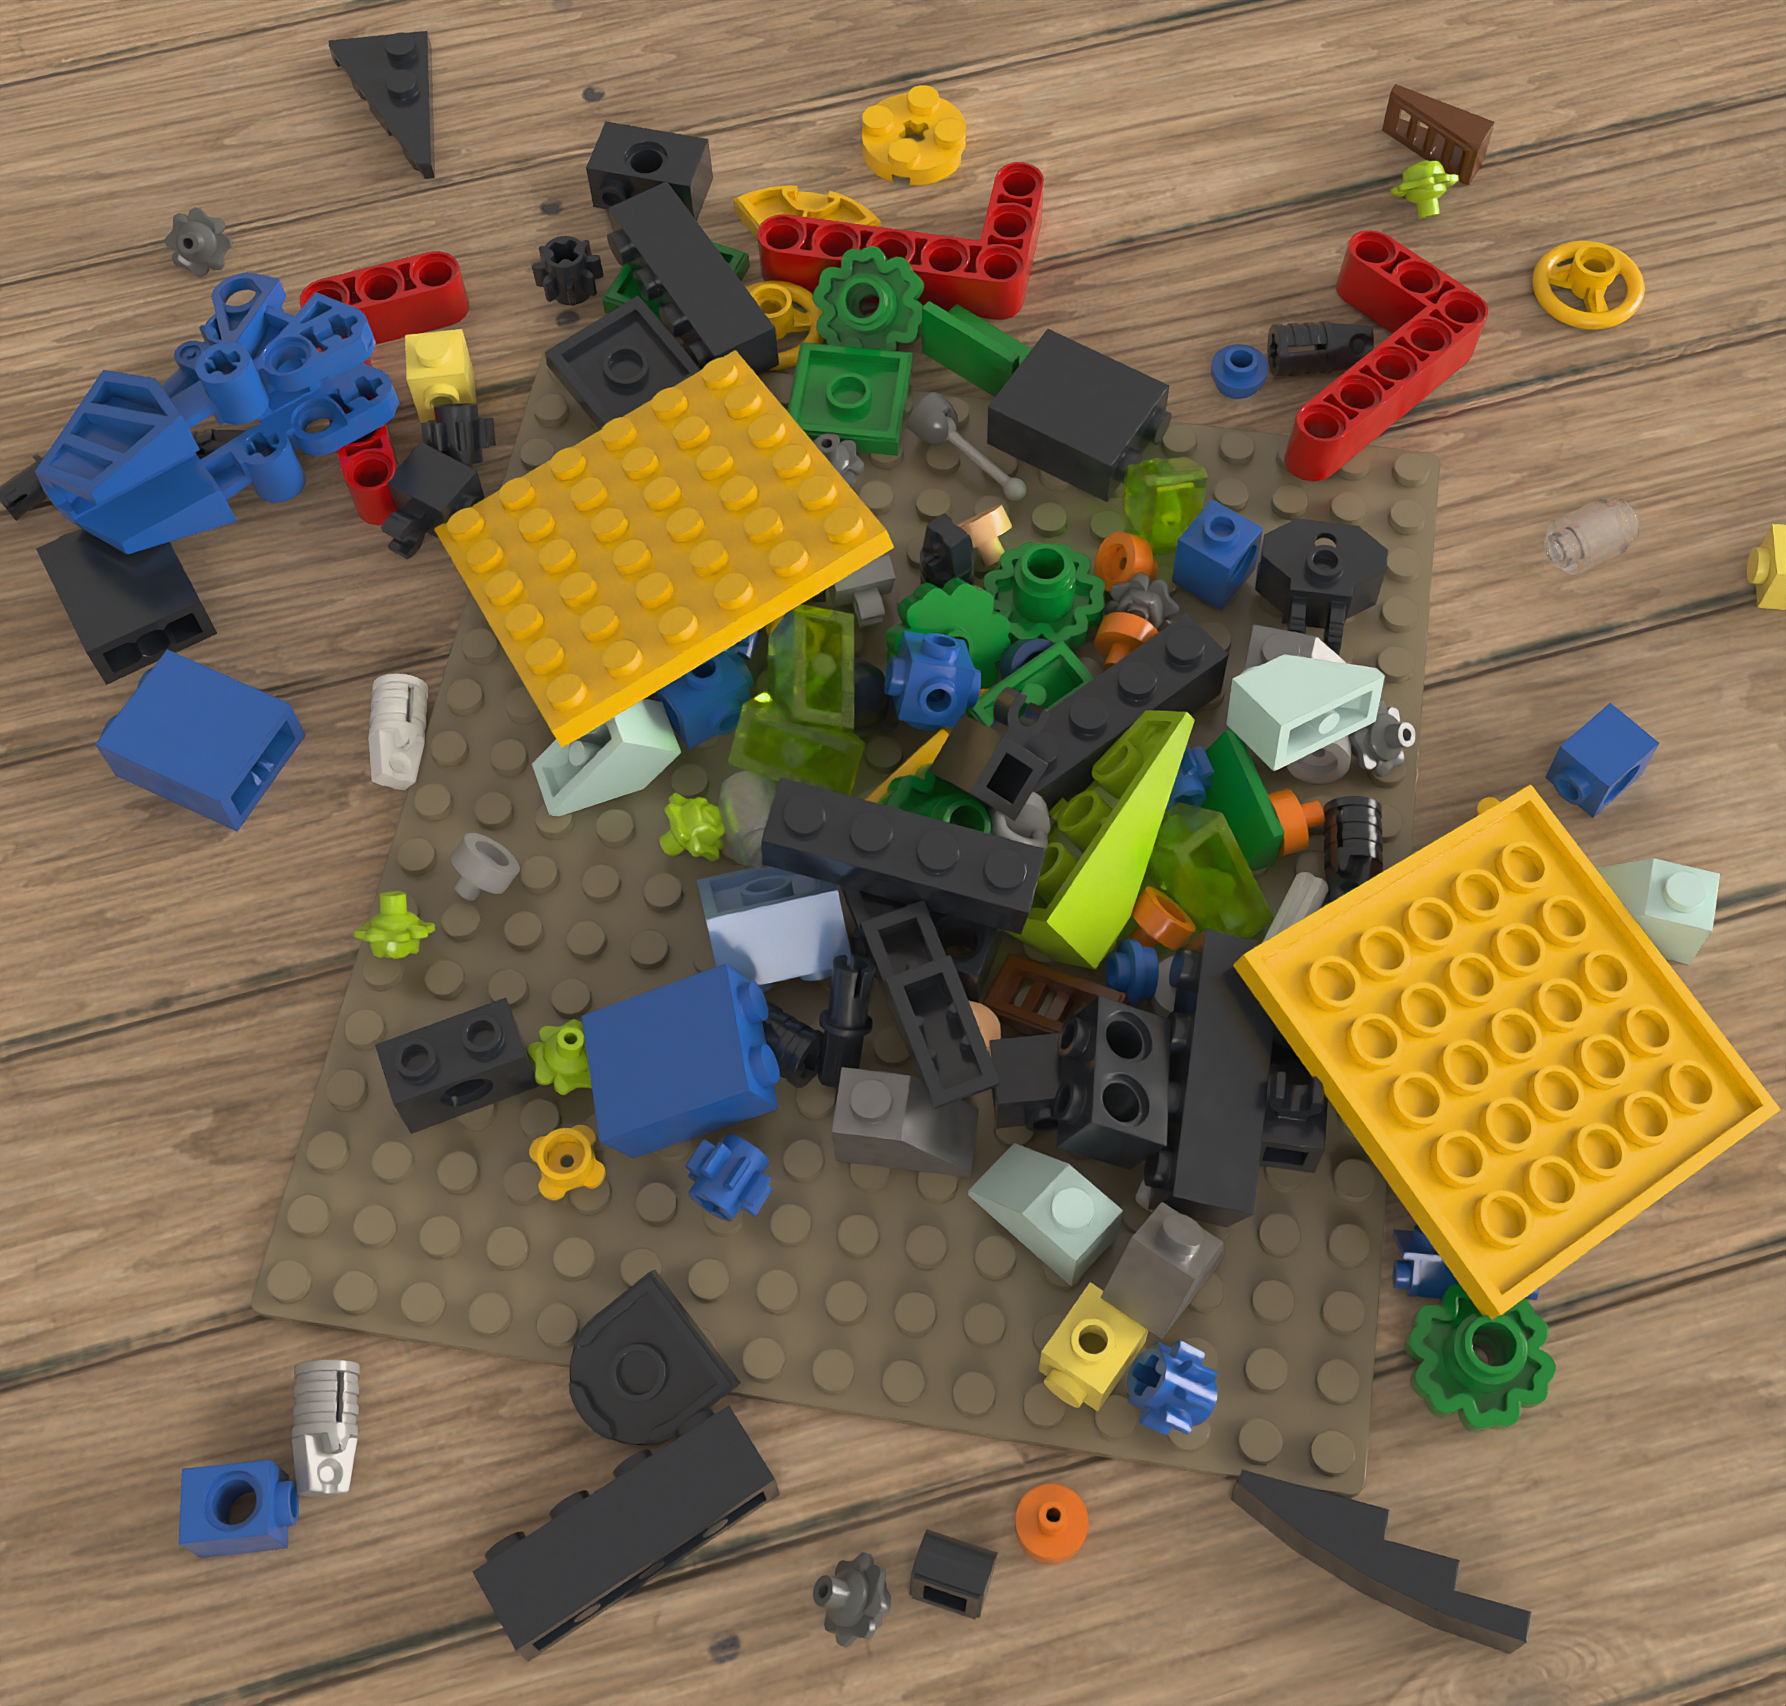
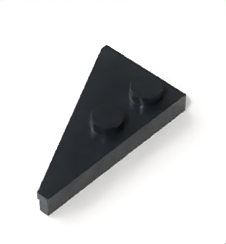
M428 31L399 32L389 35L329 40V48L334 63L337 67L342 66L351 78L354 90L361 99L368 102L370 111L389 136L393 135L402 146L405 158L414 170L420 171L424 179L435 178L432 47Z

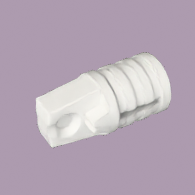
M387 674L378 677L372 684V712L370 714L368 736L372 782L379 785L406 790L416 782L425 745L424 731L426 729L428 686L423 680L415 676Z

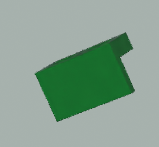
M930 301L922 307V353L994 397L997 396L1032 350L958 304L949 312Z

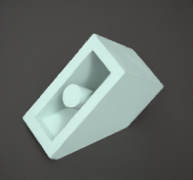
M1284 654L1260 666L1248 668L1232 679L1226 725L1273 771H1276L1376 722L1385 675L1373 667Z
M643 699L564 748L561 747L556 739L532 763L549 815L563 816L644 789L681 753L663 703Z
M1655 858L1596 868L1666 960L1689 965L1712 933L1720 874Z
M1016 1143L968 1190L969 1197L1071 1287L1118 1236L1123 1213L1119 1206L1070 1164Z

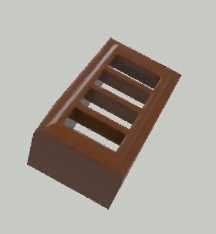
M1395 84L1390 92L1382 131L1425 160L1439 161L1445 173L1458 175L1459 182L1470 185L1484 162L1495 122ZM1402 110L1411 115L1410 121L1400 118ZM1420 122L1428 126V129L1420 126Z
M1012 953L1008 954L982 1002L983 1005L996 1015L998 1021L1029 1036L1060 1033L1074 1003L1080 1005L1078 1012L1098 996L1131 1006L1125 993ZM1024 980L1033 983L1021 1007L1012 1005ZM1049 991L1056 994L1045 1016L1037 1014Z

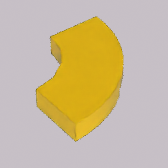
M786 185L755 190L733 199L736 215L757 240L758 228L761 223L767 218L779 214L882 227L881 221L865 206L833 191H829L828 195L798 191V186Z

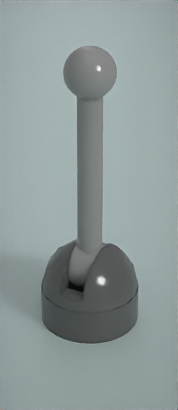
M932 392L916 405L908 418L907 428L918 438L929 444H940L949 440L1003 487V492L1007 499L1019 501L1025 496L1027 488L1023 480L1020 478H1010L956 432L958 415L951 403L938 392Z

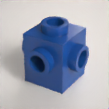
M903 630L897 657L891 656L887 665L884 690L885 694L892 695L898 720H904L910 726L926 731H935L940 729L941 726L954 728L960 716L965 714L966 707L974 708L977 703L981 686L980 670L974 668L964 640L939 633L923 634Z
M724 650L656 691L654 695L656 701L663 703L672 728L687 749L690 750L714 735H725L732 732L746 717L752 715L749 689L754 686V681L742 658L738 654L729 657Z

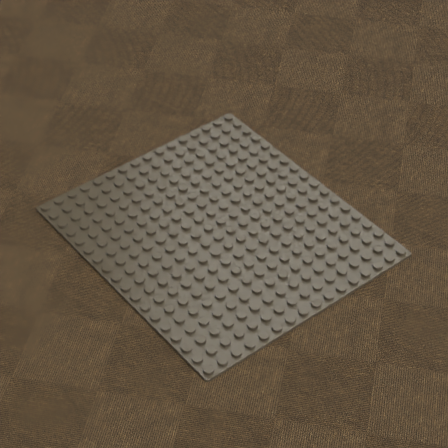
M554 346L548 347L542 353L502 486L508 481L522 477L551 460L560 450L573 447L600 430L546 365L545 352ZM764 372L758 375L760 380L787 411L794 375ZM909 389L898 456L856 452V455L864 463V470L860 474L855 475L856 482L851 487L885 527L894 546L893 549L881 555L889 554L896 577L891 593L881 595L885 615L882 616L883 622L859 629L853 604L849 603L833 607L827 588L826 602L815 603V616L820 617L826 624V633L821 637L822 647L827 650L828 655L826 663L817 669H811L806 665L799 667L789 666L783 671L773 669L767 661V654L772 649V639L766 635V628L757 630L756 632L761 637L751 660L742 658L754 681V686L749 689L752 715L746 717L732 732L725 735H714L690 750L687 749L673 729L681 753L644 789L563 816L549 815L532 763L556 740V737L469 590L425 733V745L416 782L408 788L368 918L369 921L374 915L380 913V893L402 891L406 892L407 911L414 913L424 922L434 923L435 931L428 934L427 938L420 939L419 952L417 954H408L405 958L400 959L376 957L372 953L369 942L361 941L252 1295V1308L264 1318L570 1368L576 1337L587 1322L647 1273L656 1270L741 1382L727 1395L1238 1479L1241 1471L1246 1470L1341 1497L1353 1498L1358 1496L1366 1483L1388 1182L1329 1100L1325 1150L1315 1173L1259 1166L1254 1215L1229 1227L1196 1221L1201 1228L1224 1242V1257L1165 1336L1161 1339L1149 1331L1145 1344L1136 1357L1143 1351L1153 1348V1344L1157 1341L1172 1348L1178 1339L1205 1352L1202 1365L1217 1372L1215 1379L1217 1400L1210 1416L1201 1424L1192 1426L1191 1433L1185 1434L1172 1428L1167 1435H1164L1140 1424L1139 1418L1143 1409L1128 1403L1130 1395L1127 1390V1376L1132 1363L1098 1412L1084 1402L1079 1408H1076L1062 1401L1045 1386L1044 1380L1047 1376L1038 1370L1041 1351L1088 1284L1091 1282L1101 1290H1105L1132 1236L1152 1214L1151 1211L1144 1209L1136 1202V1194L1144 1179L1146 1160L1128 1170L1057 1148L1058 1129L1048 1132H1033L1028 1130L1026 1126L996 1129L992 1090L989 1089L962 1099V1101L979 1109L971 1177L835 1161L832 1126L838 1090L822 1085L818 1079V1073L802 1088H796L788 1083L786 1078L780 1076L779 1082L774 1084L778 1104L777 1110L633 1159L600 1142L592 1088H576L566 1095H560L555 1091L553 1083L549 1085L539 1084L537 1088L411 1134L393 1105L375 1045L506 997L528 1050L531 1043L540 1042L538 1034L544 1026H562L573 1019L582 1023V1015L715 968L716 964L696 880L763 865L761 839L780 777L864 800L940 730H921L910 726L904 720H900L897 728L893 731L878 729L865 739L847 743L829 742L822 735L820 703L824 677L830 659L841 651L863 658L879 668L885 676L888 665L886 660L888 650L885 643L886 632L895 624L902 623L898 614V605L902 599L911 594L913 595L914 591L921 585L920 552L923 547L926 526L943 513H946L952 518V522L958 525L987 509L1002 504L1012 524V528L998 536L1004 551L1018 549L1019 546L1027 542L1054 545L1066 544L1075 552L1083 553L1090 558L1091 575H1095L1094 564L1098 549L1110 534L1121 531L1145 538L1152 548L1153 559L1158 563V573L1154 580H1164L1168 585L1169 597L1179 605L1178 614L1170 620L1175 622L1187 613L1229 654L1221 694L1191 715L1195 721L1187 742L1190 750L1203 746L1206 750L1225 730L1230 729L1226 723L1232 679L1239 676L1244 670L1253 625L1287 630V624L1282 623L1283 613L1255 590L1256 571L1258 563L1261 562L1264 534L1299 518L1360 526L1388 549L1387 569L1376 605L1346 619L1340 654L1338 656L1347 664L1377 668L1385 675L1380 699L1384 701L1387 708L1395 707L1398 709L1400 723L1408 722L1415 729L1414 744L1411 747L1402 748L1405 757L1404 763L1401 766L1392 767L1386 777H1377L1372 769H1362L1359 765V758L1353 756L1351 752L1349 770L1342 778L1331 783L1312 784L1296 778L1290 773L1287 766L1273 771L1245 742L1244 744L1267 794L1289 788L1296 795L1300 804L1318 800L1322 809L1327 802L1344 796H1363L1378 801L1382 806L1381 822L1383 833L1381 838L1383 839V852L1381 854L1383 855L1382 872L1412 855L1440 472L1439 458L1429 452L1367 445L1330 477L1323 481L1311 482L1293 476L1285 466L1284 454L1290 438L1289 435L1170 421L1162 440L1157 445L1149 443L1144 450L1140 468L1129 485L1121 483L1109 501L1105 502L987 444L988 406L993 399L939 393L951 403L958 415L956 432L1010 478H1020L1024 481L1027 488L1025 496L1019 501H1011L1005 497L1003 487L949 440L940 444H929L918 438L907 428L908 418L913 409L924 397L932 393ZM1211 499L1264 528L1255 571L1222 611L1172 582L1178 539ZM1320 538L1315 541L1316 546L1330 545L1336 548L1335 543L1330 539ZM975 547L973 548L975 553L974 585L983 589L985 575L991 571L1000 570V561L985 566ZM1109 591L1104 593V603L1106 606L1107 602L1113 599ZM1100 624L1088 628L1085 645L1077 649H1070L1094 678L1105 671L1103 667L1106 660L1098 654L1094 647V639ZM1306 626L1307 635L1316 636L1322 641L1323 628ZM796 641L791 644L793 646H800L802 642ZM1001 660L994 662L997 667L998 678L995 684L988 689L1002 681L1000 676ZM654 693L645 698L656 701ZM674 793L681 795L685 799L706 798L708 803L720 809L722 823L725 825L726 830L720 837L724 847L719 851V859L715 862H711L703 856L694 857L687 850H684L676 857H670L662 849L659 838L670 830V819L665 813L664 808L670 803L669 797ZM1200 806L1182 815H1164L1138 895L1147 886L1154 887L1171 898L1187 913L1195 924L1196 931L1181 947H1184L1205 929L1262 943L1297 874L1309 872L1313 876L1326 881L1323 825L1308 829L1309 842L1306 850L1278 857L1275 865L1239 876H1232L1227 870ZM1052 817L1049 818L1050 826L1055 822ZM467 833H478L491 838L506 848L518 861L520 871L504 893L494 894L482 890L475 901H470L461 897L455 891L454 885L461 875L452 865L451 855ZM836 885L852 956V954L854 955L852 934L856 926L840 885ZM1328 892L1320 909L1330 903ZM1132 915L1117 936L1116 945L1111 952H1116L1120 942L1127 939L1139 925ZM1004 931V937L978 1003L982 1004L1009 953L1107 987L1105 967L1108 956L1100 962L1096 970L1056 962ZM1159 942L1153 948L1157 954L1158 964L1174 956L1176 953L1175 950H1171ZM953 945L944 950L946 956L951 955L953 959H963L973 953L971 949L962 945ZM800 976L774 982V986L771 989L763 992L765 999L782 1008L784 1013L795 1017L798 1022L801 1021L809 1025L813 1030L824 1032V1029L819 1025V1015L828 1008L832 976L814 981L802 980ZM873 977L868 1015L873 1020V1028L869 1034L864 1036L859 1069L911 1075L921 1080L877 978ZM1024 980L1012 1005L1021 1007L1033 983ZM1049 991L1037 1014L1045 1016L1056 994ZM1139 1000L1135 1006H1131L1158 1015L1154 1011L1150 1000ZM1073 1004L1064 1023L1069 1017L1077 1014L1080 1005ZM999 1021L1001 1039L1029 1036ZM531 1061L535 1072V1064ZM575 1125L590 1127L596 1135V1142L593 1146L596 1160L601 1162L606 1170L604 1181L594 1189L581 1186L569 1190L559 1200L545 1198L538 1187L542 1178L540 1168L537 1163L532 1161L529 1155L531 1144L538 1137L546 1136L556 1129L572 1128ZM727 1134L743 1138L767 1156L770 1164L764 1174L771 1178L768 1185L773 1188L755 1217L741 1209L731 1222L717 1218L692 1200L688 1191L695 1181L689 1179L688 1175L691 1171L685 1167L703 1139L716 1146L719 1142L722 1143ZM1014 1143L1070 1164L1123 1210L1117 1238L1072 1287L968 1196V1190ZM566 1157L562 1160L561 1165L566 1168L570 1167L574 1163V1159Z

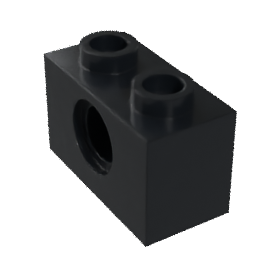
M605 121L586 167L593 207L608 209L664 182H668L696 221L713 180L708 139Z
M506 997L375 1045L393 1105L411 1134L539 1087V1083L535 1080V1072L527 1055L522 1034Z

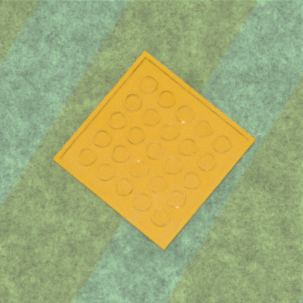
M736 350L724 357L710 361L701 371L674 387L661 390L652 400L623 417L609 421L598 432L573 447L560 450L551 460L522 477L508 481L497 492L470 508L457 511L446 524L443 523L434 528L562 748L894 548L885 527Z
M1532 785L1515 793L1243 954L1233 964L1311 1076H1316L1322 1082L1324 1094L1479 1312L1482 1316L1488 1315L1491 1320L1512 1308L1781 1110Z

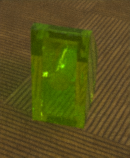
M1187 457L1165 460L1155 458L1142 463L1130 464L1126 467L1123 505L1130 532L1133 535L1145 538L1149 542L1153 556L1176 553L1178 539L1202 511L1208 478L1205 467Z
M800 604L785 614L768 637V694L789 723L850 733L854 729V614Z
M768 690L743 703L728 763L778 782L780 777L851 796L865 742L827 710Z
M1180 802L1164 813L1146 869L1156 889L1171 898L1187 913L1195 924L1196 931L1200 934L1205 929H1210L1251 939L1270 924L1275 918L1223 813Z

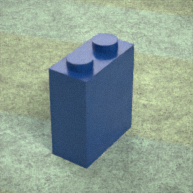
M167 649L156 665L143 674L137 690L119 714L113 716L106 723L102 735L95 745L116 776L238 832L306 735L289 703Z
M723 964L582 1015L601 1143L633 1159L778 1109L774 1084H777L780 1080V1071L773 1051L766 1044L762 1021L768 1018V1007L764 994L756 982L748 980L728 964Z

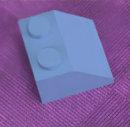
M767 865L696 880L716 967L728 964L748 980L756 982L762 992H765L774 986V982L799 976L802 980L807 981L828 978L833 974V959L839 955L845 954L848 958L847 965H851V952L836 884Z

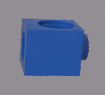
M1211 499L1178 539L1172 582L1222 611L1255 571L1264 528Z
M1609 703L1559 747L1545 778L1554 785L1556 791L1564 800L1573 805H1578L1593 818L1643 774L1659 742L1612 703Z
M271 1459L182 1469L179 1545L200 1558L288 1549V1526L297 1524L299 1517V1495L297 1494L296 1482L289 1480V1475ZM256 1492V1506L250 1517L239 1524L230 1525L229 1512L235 1500L243 1494Z

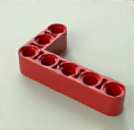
M1013 162L998 170L980 240L788 214L769 217L761 223L757 235L761 275L764 281L776 280L794 283L813 294L816 287L820 285L819 279L824 269L828 267L841 269L842 257L846 251L850 249L862 250L866 247L876 246L885 254L887 260L903 257L909 262L913 271L924 283L923 292L917 299L923 306L930 301L949 312L958 304L979 318L1005 320L1014 317L1020 312L1024 304L1041 228L1043 175L1034 165L1025 162ZM870 297L865 302L879 303V298Z
M1360 231L1350 238L1337 278L1336 290L1345 302L1390 331L1392 335L1303 405L1297 412L1284 454V463L1287 470L1301 480L1311 482L1323 481L1333 475L1463 367L1474 353L1488 316V306L1478 294L1390 236L1379 231Z
M441 251L426 252L319 279L305 287L300 295L301 308L317 292L359 309L366 316L376 341L375 345L405 338V335L420 334L451 326L460 322L469 311V300L459 264L455 257ZM342 336V339L348 338V336ZM370 357L363 362L364 364L372 366ZM369 396L366 399L369 401L374 398L373 396ZM344 408L343 411L347 415L348 411ZM388 423L337 450L345 482L360 518L368 524L377 526L383 525L386 518L396 511L387 482L392 479L399 464Z

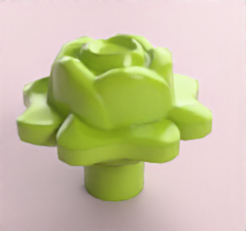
M1426 160L1404 168L1402 170L1403 182L1390 189L1392 196H1405L1407 201L1416 203L1418 219H1425L1440 215L1438 198L1447 191V188L1457 183L1459 178L1458 175L1445 173L1439 161Z
M677 793L669 797L670 803L664 808L665 813L670 819V830L659 838L662 849L670 857H676L684 850H687L694 857L703 856L709 861L715 862L719 859V851L724 847L720 837L726 830L725 825L722 823L720 809L708 803L706 798L685 799Z
M406 892L380 893V913L361 924L360 928L355 929L354 937L369 942L372 953L376 957L400 959L405 958L408 954H417L419 952L420 939L427 938L428 934L434 932L435 924L424 922L414 913L407 911Z
M573 1019L562 1026L542 1027L538 1034L540 1042L531 1043L527 1050L528 1057L535 1064L536 1082L541 1085L553 1083L555 1091L560 1095H566L576 1088H592L583 1024Z

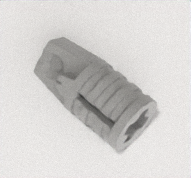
M314 1360L299 1363L294 1367L296 1385L293 1388L295 1406L292 1413L294 1427L292 1428L291 1440L298 1495L325 1498L336 1497L349 1492L358 1439L357 1419L359 1417V1406L357 1405V1398H359L358 1378L360 1377V1365L356 1362L346 1360Z

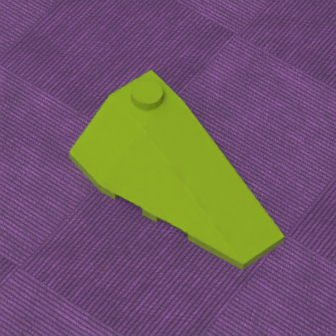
M1146 710L1093 765L1092 776L1095 780L1090 786L1069 802L1062 798L1048 812L1055 822L1050 826L1047 836L1048 846L1045 851L1030 913L1021 935L1008 931L1005 932L1056 962L1095 970L1100 962L1111 953L1116 945L1117 936L1131 917L1195 721L1188 712Z

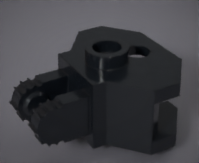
M1297 518L1264 534L1261 562L1258 563L1256 571L1255 590L1283 613L1282 623L1287 624L1286 631L1306 634V626L1323 628L1322 642L1339 655L1346 619L1376 605L1387 569L1388 549L1360 526ZM1320 538H1327L1335 543L1336 548L1330 545L1316 546L1315 541Z

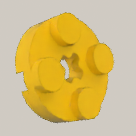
M927 85L915 86L909 93L891 96L865 109L862 114L861 135L863 158L876 175L893 182L892 174L898 177H909V185L922 186L938 182L956 171L961 163V154L966 149V123L964 117L953 104L939 98V93L935 88ZM919 135L923 137V141L916 142L913 138L905 137Z

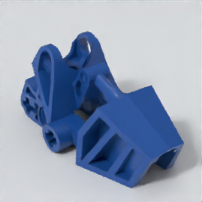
M248 272L226 278L213 289L211 295L222 342L212 346L196 340L182 343L174 353L179 369L162 385L159 384L156 378L103 370L35 470L45 494L65 519L125 554H131L237 522L226 500L251 483L257 495L264 501L277 503L292 499L301 492L306 482L305 472L295 453L297 449L300 448L305 453L314 456L335 452L392 420L400 403L389 375L382 370L363 363L374 352L376 341L366 316L362 311L316 292L301 310L293 316L285 313L282 305L286 294L278 278ZM252 290L256 292L252 300L240 306L226 304L229 297L238 291ZM342 336H348V338L342 339ZM373 396L374 399L368 401L366 398ZM344 408L348 411L347 415L343 411ZM212 414L220 425L223 423L243 425L255 421L257 418L260 422V425L248 429L201 460L196 454L200 449L189 430ZM325 418L333 420L331 425L322 432L311 434L305 432L307 426L313 421Z

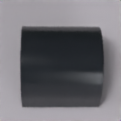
M926 1529L911 1572L909 1595H912V1598L972 1619L980 1618L998 1552Z

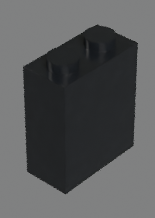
M1047 329L988 406L987 444L1108 502L1121 483L1129 485L1140 468L1143 452L1149 443L1157 445L1164 437L1172 414L1166 411L1170 385Z
M81 528L36 548L87 655L106 685L159 661L167 649L177 653L218 634L170 542L131 554H125Z

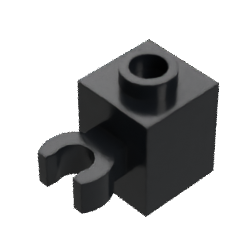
M420 442L396 469L392 479L389 478L385 482L396 508V511L386 518L381 527L382 532L394 538L388 545L389 550L406 559H410L419 550L426 533L440 539L434 528L443 523L446 524L457 511L470 508L485 499L477 470Z
M1007 686L1001 691L995 701L992 725L988 727L965 715H961L928 771L964 794L975 798L981 804L1015 821L1049 765L1025 749L1023 745L1027 739L1035 737L1044 729L1048 722L1050 711L1030 702L1025 708L1023 715L1018 718L1019 710L1027 696Z
M1281 1059L1270 1064L1259 1166L1315 1173L1325 1150L1328 1098L1324 1094L1322 1082L1316 1076L1312 1077L1300 1060Z

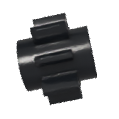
M560 236L550 240L545 246L539 247L541 262L533 264L532 270L536 286L544 287L548 302L556 300L564 305L575 306L587 300L590 295L595 296L597 294L595 279L604 277L600 256L592 255L588 240L581 242L575 237Z
M477 403L434 406L435 420L421 423L424 444L465 465L482 463V448L496 446L493 418L479 417Z

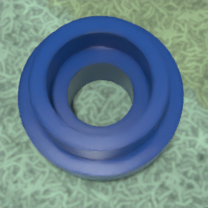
M1235 344L1226 346L1215 354L1211 365V376L1222 394L1234 399H1243L1252 396L1263 386L1267 379L1269 367L1267 359L1259 350L1248 345Z
M1122 940L1117 951L1111 952L1106 961L1105 980L1107 987L1127 994L1131 1006H1135L1139 1000H1150L1153 998L1159 979V964L1155 950L1152 947H1142L1137 940Z

